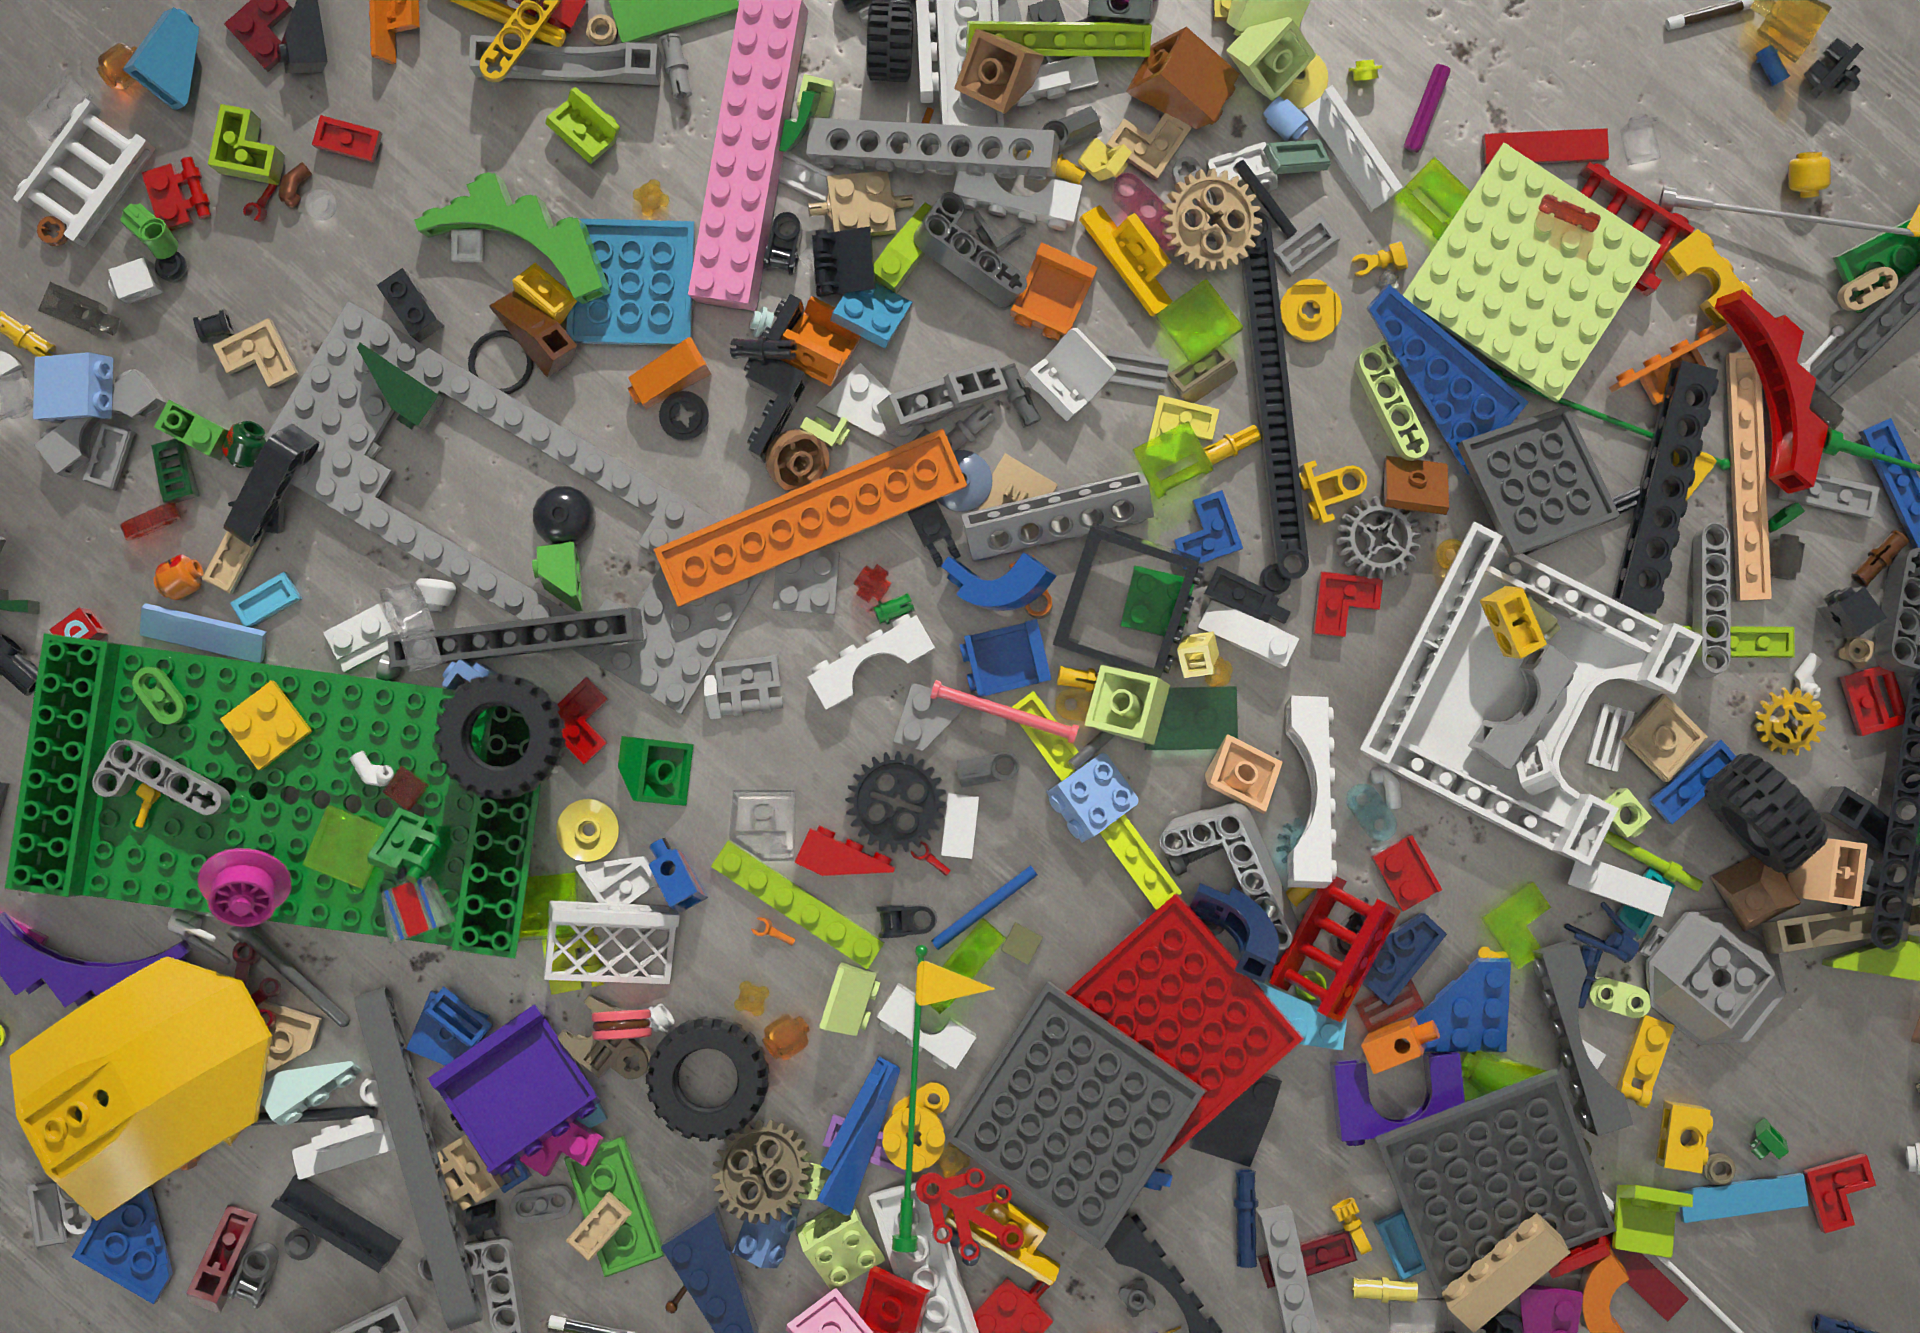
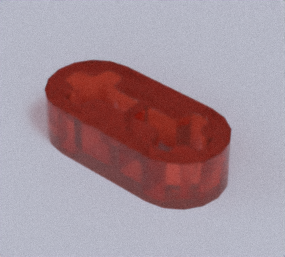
M167 503L120 524V528L126 541H132L178 522L181 519V515L175 503Z

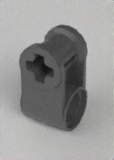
M266 1242L259 1243L244 1255L238 1272L229 1288L228 1298H240L252 1303L253 1308L256 1309L261 1306L269 1290L270 1280L279 1259L278 1250L274 1245ZM255 1254H260L264 1257L265 1267L257 1264Z

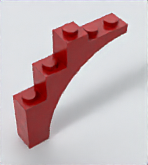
M1743 289L1717 298L1715 309L1731 325L1743 342L1755 364L1764 388L1772 430V458L1768 478L1787 494L1814 487L1828 425L1809 409L1816 378L1797 362L1804 331L1786 315L1777 318L1773 317Z

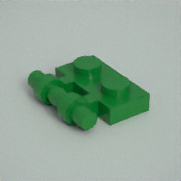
M398 807L367 856L368 864L396 875L403 865L407 866L410 870L406 875V879L411 883H417L421 875H426L430 869V861L434 854L439 853L445 844L444 838L448 831L442 826H437L433 833L426 831L428 826L426 818ZM417 843L424 845L419 855L412 853Z

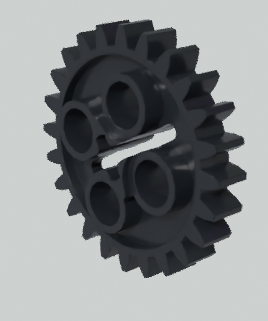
M897 751L895 760H891L887 752L884 753V762L880 763L875 757H872V768L862 764L861 766L865 774L863 776L853 775L859 782L858 785H848V789L855 794L854 797L845 799L846 802L854 804V808L849 809L846 813L847 815L857 817L850 825L852 827H862L858 833L860 838L867 834L870 835L868 845L872 846L877 840L880 841V851H884L887 844H890L892 853L897 852L898 845H902L907 853L909 852V843L911 842L918 848H921L919 838L923 836L931 841L932 838L928 831L930 828L939 831L940 828L934 822L936 819H945V816L938 812L939 808L947 807L946 802L939 800V797L946 794V790L936 788L942 782L941 777L931 779L935 769L930 767L924 771L925 760L921 759L917 764H914V755L911 753L906 761L902 759L900 751ZM884 775H891L895 780L893 788L888 791L880 790L878 785L880 778ZM914 784H920L924 787V795L920 800H911L908 796V790ZM875 792L895 799L897 794H900V799L903 802L923 808V812L919 813L902 806H898L895 811L889 802L871 798L870 794ZM876 804H881L885 808V815L879 821H873L869 817L870 808ZM903 814H912L914 816L915 824L910 830H902L899 827V818Z

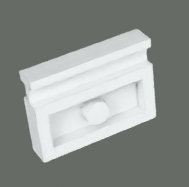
M377 604L323 632L344 673L388 652L387 636L396 635L381 604Z

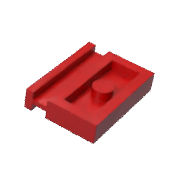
M1412 835L1406 836V838L1371 856L1401 911L1411 908L1442 890Z

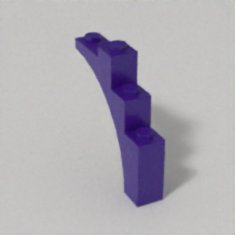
M6 912L0 914L1 978L15 996L24 990L29 995L46 982L65 1008L73 1002L80 1006L94 996V994L98 996L132 974L168 956L186 962L188 960L184 955L192 950L186 940H183L161 953L140 960L117 963L90 962L63 955L42 945L25 933Z

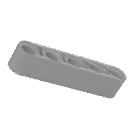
M1717 522L1708 524L1698 531L1693 538V632L1703 637L1693 657V668L1703 678H1712L1727 670L1731 661L1730 533L1726 526ZM1706 533L1712 534L1716 538V546L1708 543ZM1707 563L1716 568V576H1712L1707 572ZM1707 594L1715 597L1716 607L1708 604L1706 600ZM1707 624L1712 625L1716 629V638L1708 635L1706 631ZM1707 655L1715 658L1717 662L1716 669L1711 668L1707 664Z

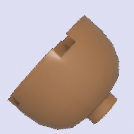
M799 429L787 430L776 436L769 444L765 455L766 470L770 478L777 485L791 492L820 480L824 469L827 471L829 467V452L825 443L814 434Z

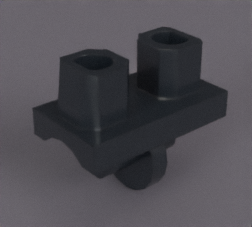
M1836 38L1823 52L1834 65L1829 69L1820 60H1816L1803 74L1814 86L1810 93L1817 98L1835 80L1837 84L1833 90L1837 94H1841L1844 89L1852 92L1855 91L1860 85L1857 75L1861 69L1856 65H1853L1850 70L1846 68L1864 48L1858 43L1850 47L1842 40Z

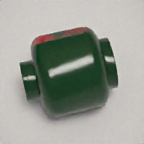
M252 421L239 422L230 427L222 445V452L230 464L237 468L254 466V461L257 460L266 443L264 429Z

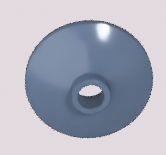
M956 450L954 455L962 474L967 477V487L937 500L947 509L966 512L979 507L987 499L992 488V474L986 461L978 454L967 450Z

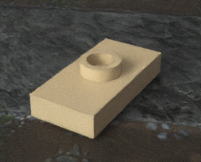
M227 531L202 580L229 594H233L261 539L250 547Z
M608 1192L568 1237L566 1242L590 1262L632 1214V1211L612 1193Z

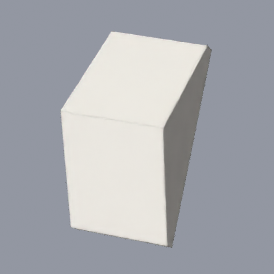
M1543 740L1525 746L1522 751V757L1516 764L1522 787L1531 796H1534L1560 785L1561 782Z

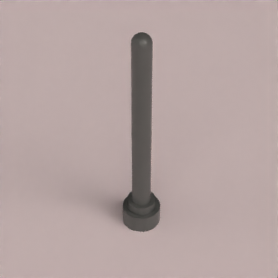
M232 926L226 933L234 942L238 940L242 944L244 942L248 944L338 1026L346 1027L349 1025V1017L254 933L255 929L252 926Z

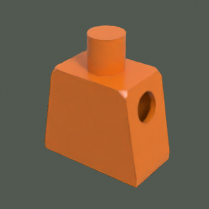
M1410 1017L1369 1031L1361 1046L1373 1074H1377L1423 1055L1427 1047L1426 1043L1439 1039L1440 1034L1433 1020L1418 1025L1416 1018Z

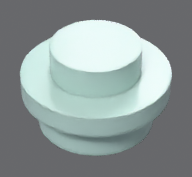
M762 306L760 312L754 311L749 328L754 330L753 336L755 337L762 335L767 326L770 328L772 326L774 313L769 312L766 307Z

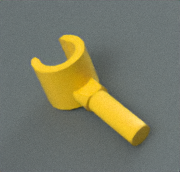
M144 782L136 791V795L144 800L135 824L138 827L144 826L151 805L161 795L160 791Z

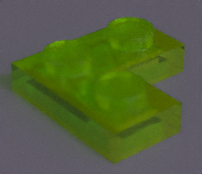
M1530 881L1484 913L1480 918L1503 951L1506 952L1514 967L1520 969L1535 958L1533 951L1542 948L1526 925L1552 907L1536 884Z

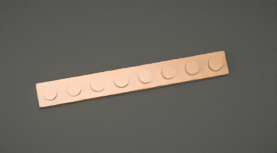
M1748 352L1728 353L1725 356L1736 600H1770L1772 596L1762 382Z

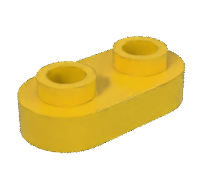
M928 1082L917 1089L916 1106L925 1107L938 1115L949 1104V1091L940 1082ZM910 1094L894 1105L892 1114L899 1109L909 1107ZM930 1094H938L940 1101L937 1104H931L928 1101Z

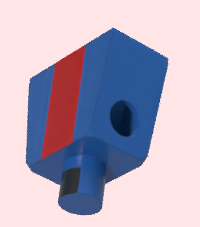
M666 838L659 839L649 846L656 859L649 863V867L670 908L682 913L708 898L684 853L677 849L672 850ZM675 866L674 873L669 875L671 868Z

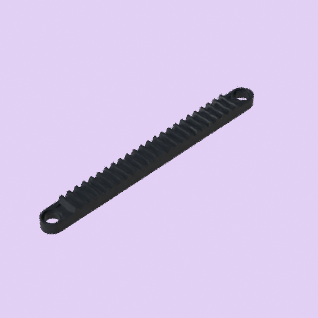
M1257 211L1254 213V217L1262 219L1263 233L1257 237L1250 238L1256 244L1254 248H1245L1248 256L1241 259L1242 274L1244 276L1243 284L1245 287L1246 310L1248 312L1247 320L1249 323L1250 346L1252 348L1251 356L1255 375L1254 383L1256 384L1258 418L1260 421L1261 444L1263 446L1262 454L1264 457L1275 562L1281 577L1287 580H1296L1307 572L1309 556L1272 229L1269 218L1264 213ZM1286 557H1298L1301 562V568L1298 572L1290 573L1285 569L1284 560Z

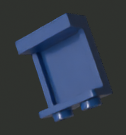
M1037 619L975 635L964 636L965 643L959 644L963 662L969 661L972 670L971 674H967L970 692H977L978 697L1052 680Z

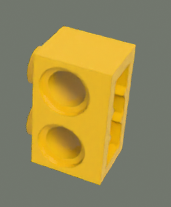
M1505 586L1479 600L1503 656L1522 659L1547 645L1523 588Z

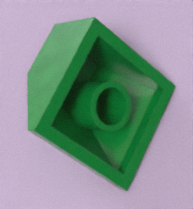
M621 736L618 769L632 800L686 806L694 744Z

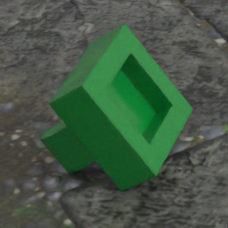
M1763 1118L1755 1125L1757 1137L1750 1143V1146L1752 1147L1751 1152L1759 1160L1766 1157L1770 1151L1779 1160L1789 1153L1787 1140L1766 1118Z

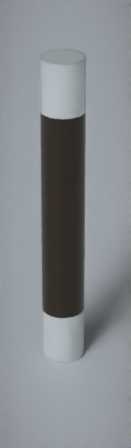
M1732 0L1666 18L1665 25L1667 30L1670 31L1758 6L1759 2L1758 0Z

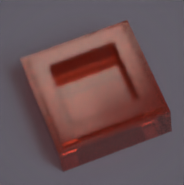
M401 766L382 792L407 811H411L429 784L406 767Z

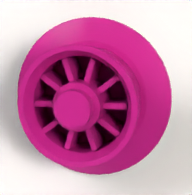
M231 849L215 854L202 865L198 875V887L208 901L210 912L218 920L238 927L255 926L268 920L275 908L287 899L292 884L289 871L278 859L267 853L252 849Z

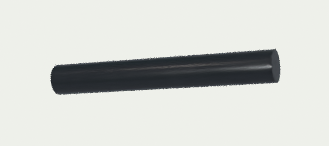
M1244 160L1237 162L1234 169L1243 181L1249 185L1250 190L1256 195V198L1287 238L1292 237L1297 232V229Z

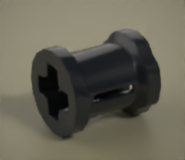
M225 309L219 310L218 314L205 318L197 316L193 319L196 333L203 344L208 343L211 338L224 334L228 336L234 335L231 318Z

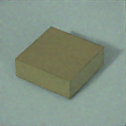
M1015 922L1001 951L1029 965L1043 936Z

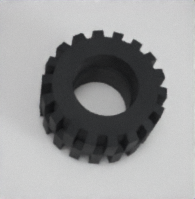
M873 0L868 11L867 75L870 81L908 82L912 68L913 7L910 2Z

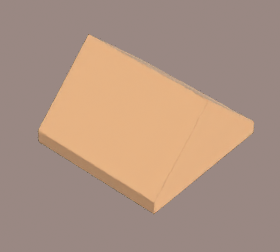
M1227 734L1205 773V779L1208 787L1264 814L1283 762Z

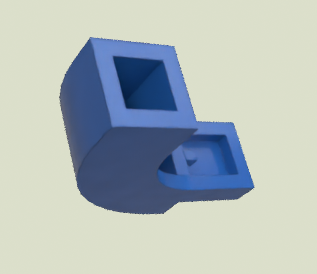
M1024 552L1007 574L995 580H982L960 561L949 556L941 565L949 573L947 579L960 588L956 594L957 596L969 603L994 611L1014 610L1033 602L1046 591L1057 577L1056 574L1036 558Z

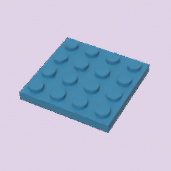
M578 218L586 224L611 293L585 304H581L579 301L576 302L567 315V334L576 344L676 346L690 336L692 338L693 299L688 295L695 255V222Z

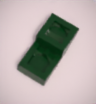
M0 589L1 610L25 614H40V602L9 600V590Z

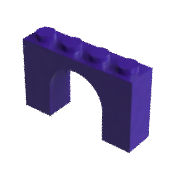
M1458 1052L1423 1053L1426 1081L1424 1100L1414 1113L1399 1119L1383 1117L1373 1108L1369 1097L1366 1062L1361 1059L1330 1062L1337 1137L1342 1142L1346 1141L1347 1146L1364 1145L1366 1139H1375L1376 1136L1465 1103L1460 1054Z

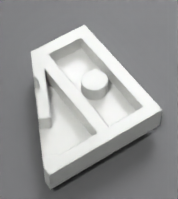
M645 856L581 864L575 867L598 903L630 904L658 885Z

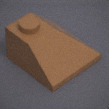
M976 29L954 89L1002 113H1007L1033 86L1044 55L1019 43Z
M1754 856L1711 877L1744 932L1801 904L1781 872L1774 871L1771 867H1767Z

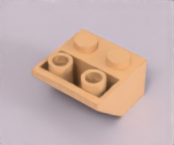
M1827 838L1826 844L1796 871L1787 873L1786 880L1798 898L1860 907L1867 844Z

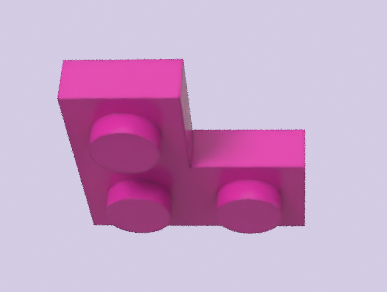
M575 1119L569 1124L571 1128L557 1138L551 1136L542 1143L544 1147L539 1152L530 1157L524 1155L520 1158V1161L544 1177L551 1174L562 1152L586 1167L590 1165L604 1137Z

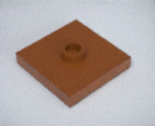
M1386 455L1384 461V507L1447 515L1449 510L1448 464L1424 460L1409 461L1402 457Z

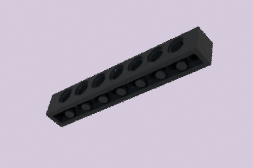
M1683 360L1671 363L1640 485V494L1637 497V504L1633 512L1612 595L1613 600L1635 611L1656 614L1657 609L1663 604L1665 594L1662 589L1665 579L1669 577L1672 570L1670 557L1672 549L1679 542L1680 531L1678 526L1680 518L1684 517L1687 510L1688 502L1685 500L1687 490L1692 486L1695 479V470L1693 469L1695 459L1700 455L1703 448L1701 435L1703 427H1706L1710 420L1711 410L1708 408L1711 397L1715 395L1718 388L1719 380L1716 378L1718 369ZM1688 389L1691 390L1695 396V400L1692 405H1689L1685 399V394ZM1680 420H1683L1687 425V431L1684 436L1677 429ZM1673 450L1679 455V462L1676 466L1670 462V454ZM1666 480L1672 487L1668 497L1662 492V485ZM1658 511L1664 516V522L1660 527L1654 522V516ZM1650 541L1656 545V553L1653 557H1650L1646 551ZM1643 571L1647 573L1649 578L1648 584L1644 588L1639 584V576Z

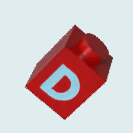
M81 607L49 629L53 635L97 641L108 635L91 609Z

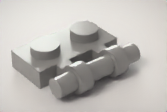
M777 655L715 662L718 694L731 693L732 701L720 703L721 715L733 714L734 717L744 716L746 712L761 711L764 714L771 713L772 709L783 708L782 696L770 697L769 688L781 687ZM759 690V699L742 700L741 691Z

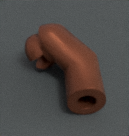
M303 161L281 179L278 196L280 201L285 202L286 206L290 208L295 207L301 201L300 195L296 192L298 185L312 175V172Z

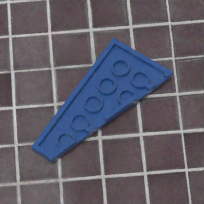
M1386 284L1366 309L1464 473L1469 475L1470 472L1457 445L1463 440L1510 425L1529 402L1390 284Z

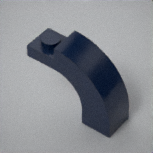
M1200 883L1189 907L1198 917L1222 927L1234 938L1239 949V957L1234 971L1264 984L1275 965L1279 951L1277 931L1270 917L1254 900L1234 888H1231L1227 895Z

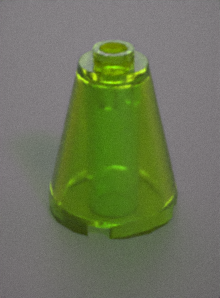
M1477 1050L1474 1055L1468 1052L1461 1064L1462 1070L1465 1071L1462 1077L1482 1095L1548 1071Z

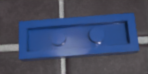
M1722 739L1716 740L1648 801L1668 824H1673L1704 797L1706 783L1730 763L1736 755Z

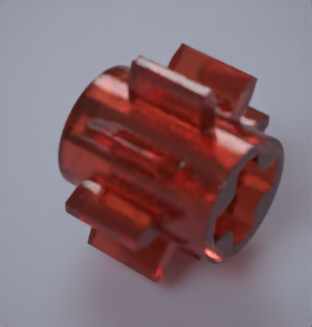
M876 564L874 569L866 565L853 583L859 588L856 595L867 603L872 598L879 602L892 585L886 579L889 572Z

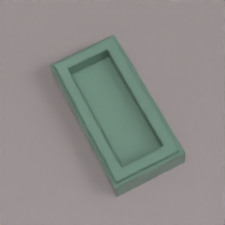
M1320 139L1267 143L1263 149L1274 174L1324 171L1331 165V161Z

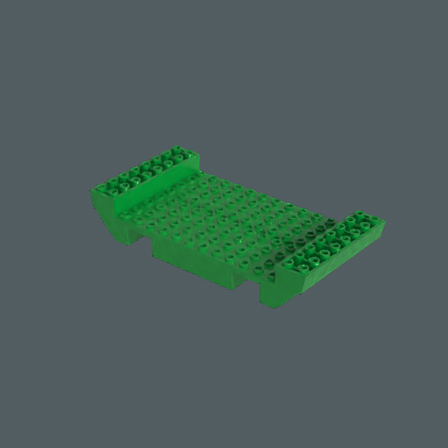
M44 633L4 889L62 897L83 895L211 913L208 901L198 887L200 868L210 857L220 852L231 849H252L267 853L278 859L289 871L292 881L289 896L280 906L275 908L272 916L266 921L400 939L384 891L388 890L404 937L402 940L452 946L454 951L516 959L541 784L538 785L539 788L532 792L524 793L522 796L495 799L484 798L475 795L472 791H465L458 786V781L450 779L445 772L447 767L444 763H440L437 757V753H440V748L438 744H434V735L439 733V725L435 724L437 716H442L445 710L442 705L447 698L451 699L455 695L452 689ZM144 667H155L165 672L187 703V714L181 722L172 725L162 724L153 717L133 689V677L138 670ZM153 677L149 680V687L154 689L157 681ZM275 681L313 732L264 769L258 770L220 719L267 683ZM170 703L167 707L169 714H173L176 710V706L173 703ZM494 706L483 711L477 718L472 731V743L477 756L486 764L494 767H506L518 762L526 753L530 742V730L525 717L519 711L509 706ZM118 740H135L201 774L220 786L226 778H232L236 783V790L230 795L231 802L228 809L221 814L211 815L198 813L161 792L160 797L151 805L144 826L138 827L135 824L144 800L136 795V791L143 782L136 779L131 789L123 796L103 797L95 792L92 780L107 751L114 742ZM129 746L123 751V758L128 763L133 757V751ZM360 751H364L371 765H387L393 769V781L383 787L365 784L349 758ZM157 761L151 765V774L155 778L161 773V766ZM113 774L107 780V786L111 791L117 786V779ZM182 777L178 783L179 790L182 793H186L189 788V781L186 777ZM258 782L264 783L268 789L267 796L262 800L256 799L252 792L254 785ZM290 786L295 787L299 792L297 802L292 805L288 804L284 799V791ZM322 790L326 791L330 796V804L324 809L319 808L315 803L316 794ZM201 793L198 795L211 801L210 806H215L216 801L212 799L213 795H203ZM351 795H357L362 801L361 809L356 813L350 812L346 807V801ZM383 799L389 800L393 805L392 814L386 818L382 817L377 810L379 802ZM417 803L424 808V818L428 820L426 831L433 833L437 826H442L448 831V834L444 838L445 844L441 851L435 853L431 859L430 869L426 875H421L420 877L437 927L433 928L430 919H428L426 922L429 930L408 937L392 888L409 881L406 877L396 880L393 873L368 864L367 856L398 807L409 811V808ZM417 843L412 853L419 855L424 845ZM413 883L415 890L420 892L418 883ZM425 907L423 909V912L428 915V912Z

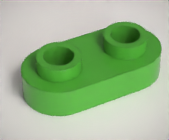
M144 667L136 672L132 682L133 689L153 717L162 724L172 725L181 722L187 714V703L165 672L155 667ZM154 677L157 685L154 689H151L149 687V680ZM170 703L176 706L173 714H169L167 710Z

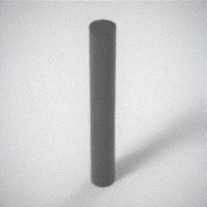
M1101 731L1067 762L1069 767L1077 771L1116 735Z

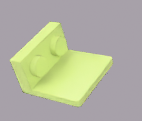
M855 1204L851 1214L848 1216L830 1208L795 1228L804 1254L831 1291L842 1287L885 1261L883 1253L863 1226Z

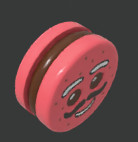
M651 1010L592 1013V1022H595L593 1029L596 1030L592 1031L593 1040L650 1037L652 1036V1028H648L651 1022L647 1018H651Z

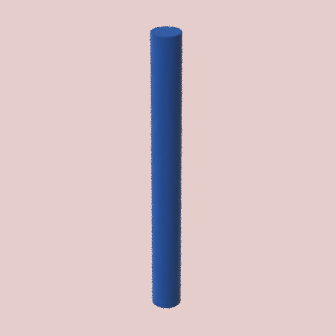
M1030 865L933 938L931 942L937 950H940L1038 876V874Z

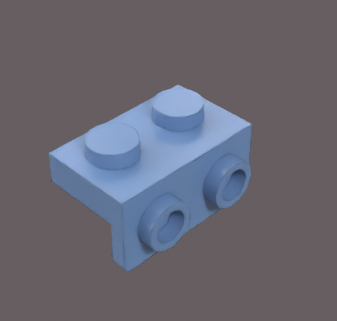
M459 659L457 663L453 661L446 668L442 675L445 680L441 685L446 689L455 690L460 685H463L466 680L470 682V679L478 676L485 677L489 676V674L498 673L483 663L482 665L478 662L474 664L473 662Z
M790 1206L792 1215L781 1211V1221L779 1222L770 1215L768 1225L762 1223L760 1217L756 1225L748 1221L747 1217L743 1222L732 1253L760 1268H778L785 1257V1248L790 1235L796 1228L799 1209Z

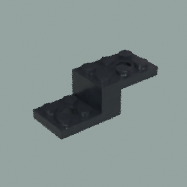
M792 294L789 295L786 301L782 299L774 312V316L777 319L772 328L768 326L765 328L761 337H768L769 340H781L784 332L787 329L792 330L804 313L805 309L802 300ZM749 358L744 371L747 372L745 377L750 387L775 399V401L769 400L762 413V416L765 417L760 429L757 427L753 429L747 441V444L750 445L748 450L753 458L765 463V455L769 444L776 436L781 434L804 392L808 380L803 371L780 359H769L767 362H759L758 359Z

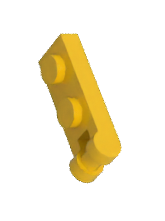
M1648 1015L1640 1018L1616 1089L1625 1095L1626 1100L1627 1098L1634 1100L1636 1105L1644 1108L1649 1106L1652 1099V1090L1675 1025ZM1634 1077L1642 1080L1639 1089L1632 1087L1631 1083Z

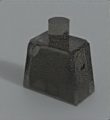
M52 282L49 283L38 309L39 312L51 319L97 336L99 330L114 336L121 321L120 318L108 314V307L102 303ZM89 310L88 316L82 319L83 313Z

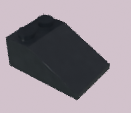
M1265 1073L1195 1134L1190 1148L1251 1167L1272 1115L1282 1080L1275 1075Z

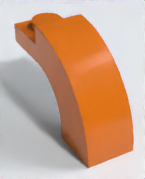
M1611 1247V1255L1585 1266L1580 1280L1579 1292L1583 1294L1581 1309L1590 1333H1625L1610 1312V1302L1617 1288L1627 1282L1629 1277L1625 1267Z

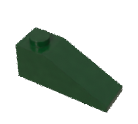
M359 343L357 349L391 409L399 414L396 420L413 430L415 425L424 430L445 399L362 343Z

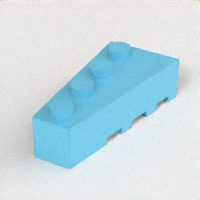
M1254 980L1305 1038L1299 1044L1343 1051L1347 1023L1345 1017L1341 1023L1319 1013L1317 1011L1319 1006Z

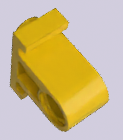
M1316 460L1304 463L1299 467L1301 472L1299 473L1302 491L1307 490L1310 502L1307 503L1308 512L1313 521L1317 520L1318 526L1335 520L1333 513L1327 515L1326 507L1351 500L1365 490L1367 476L1360 467L1354 465L1345 466L1315 477L1312 470L1317 467ZM1344 475H1350L1355 478L1357 484L1355 490H1347L1343 486L1342 479Z

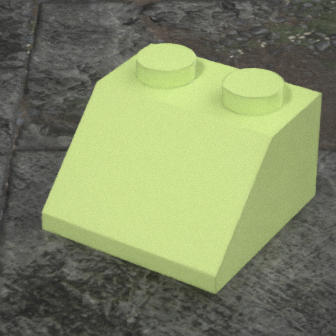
M1290 17L1247 27L1226 50L1249 84L1272 101L1317 56Z
M1101 665L1085 726L1126 739L1154 745L1170 684L1158 677Z
M841 962L819 1028L857 1036L859 1029L866 1030L871 1012L865 1011L869 999L875 1000L881 983L875 981L877 973Z

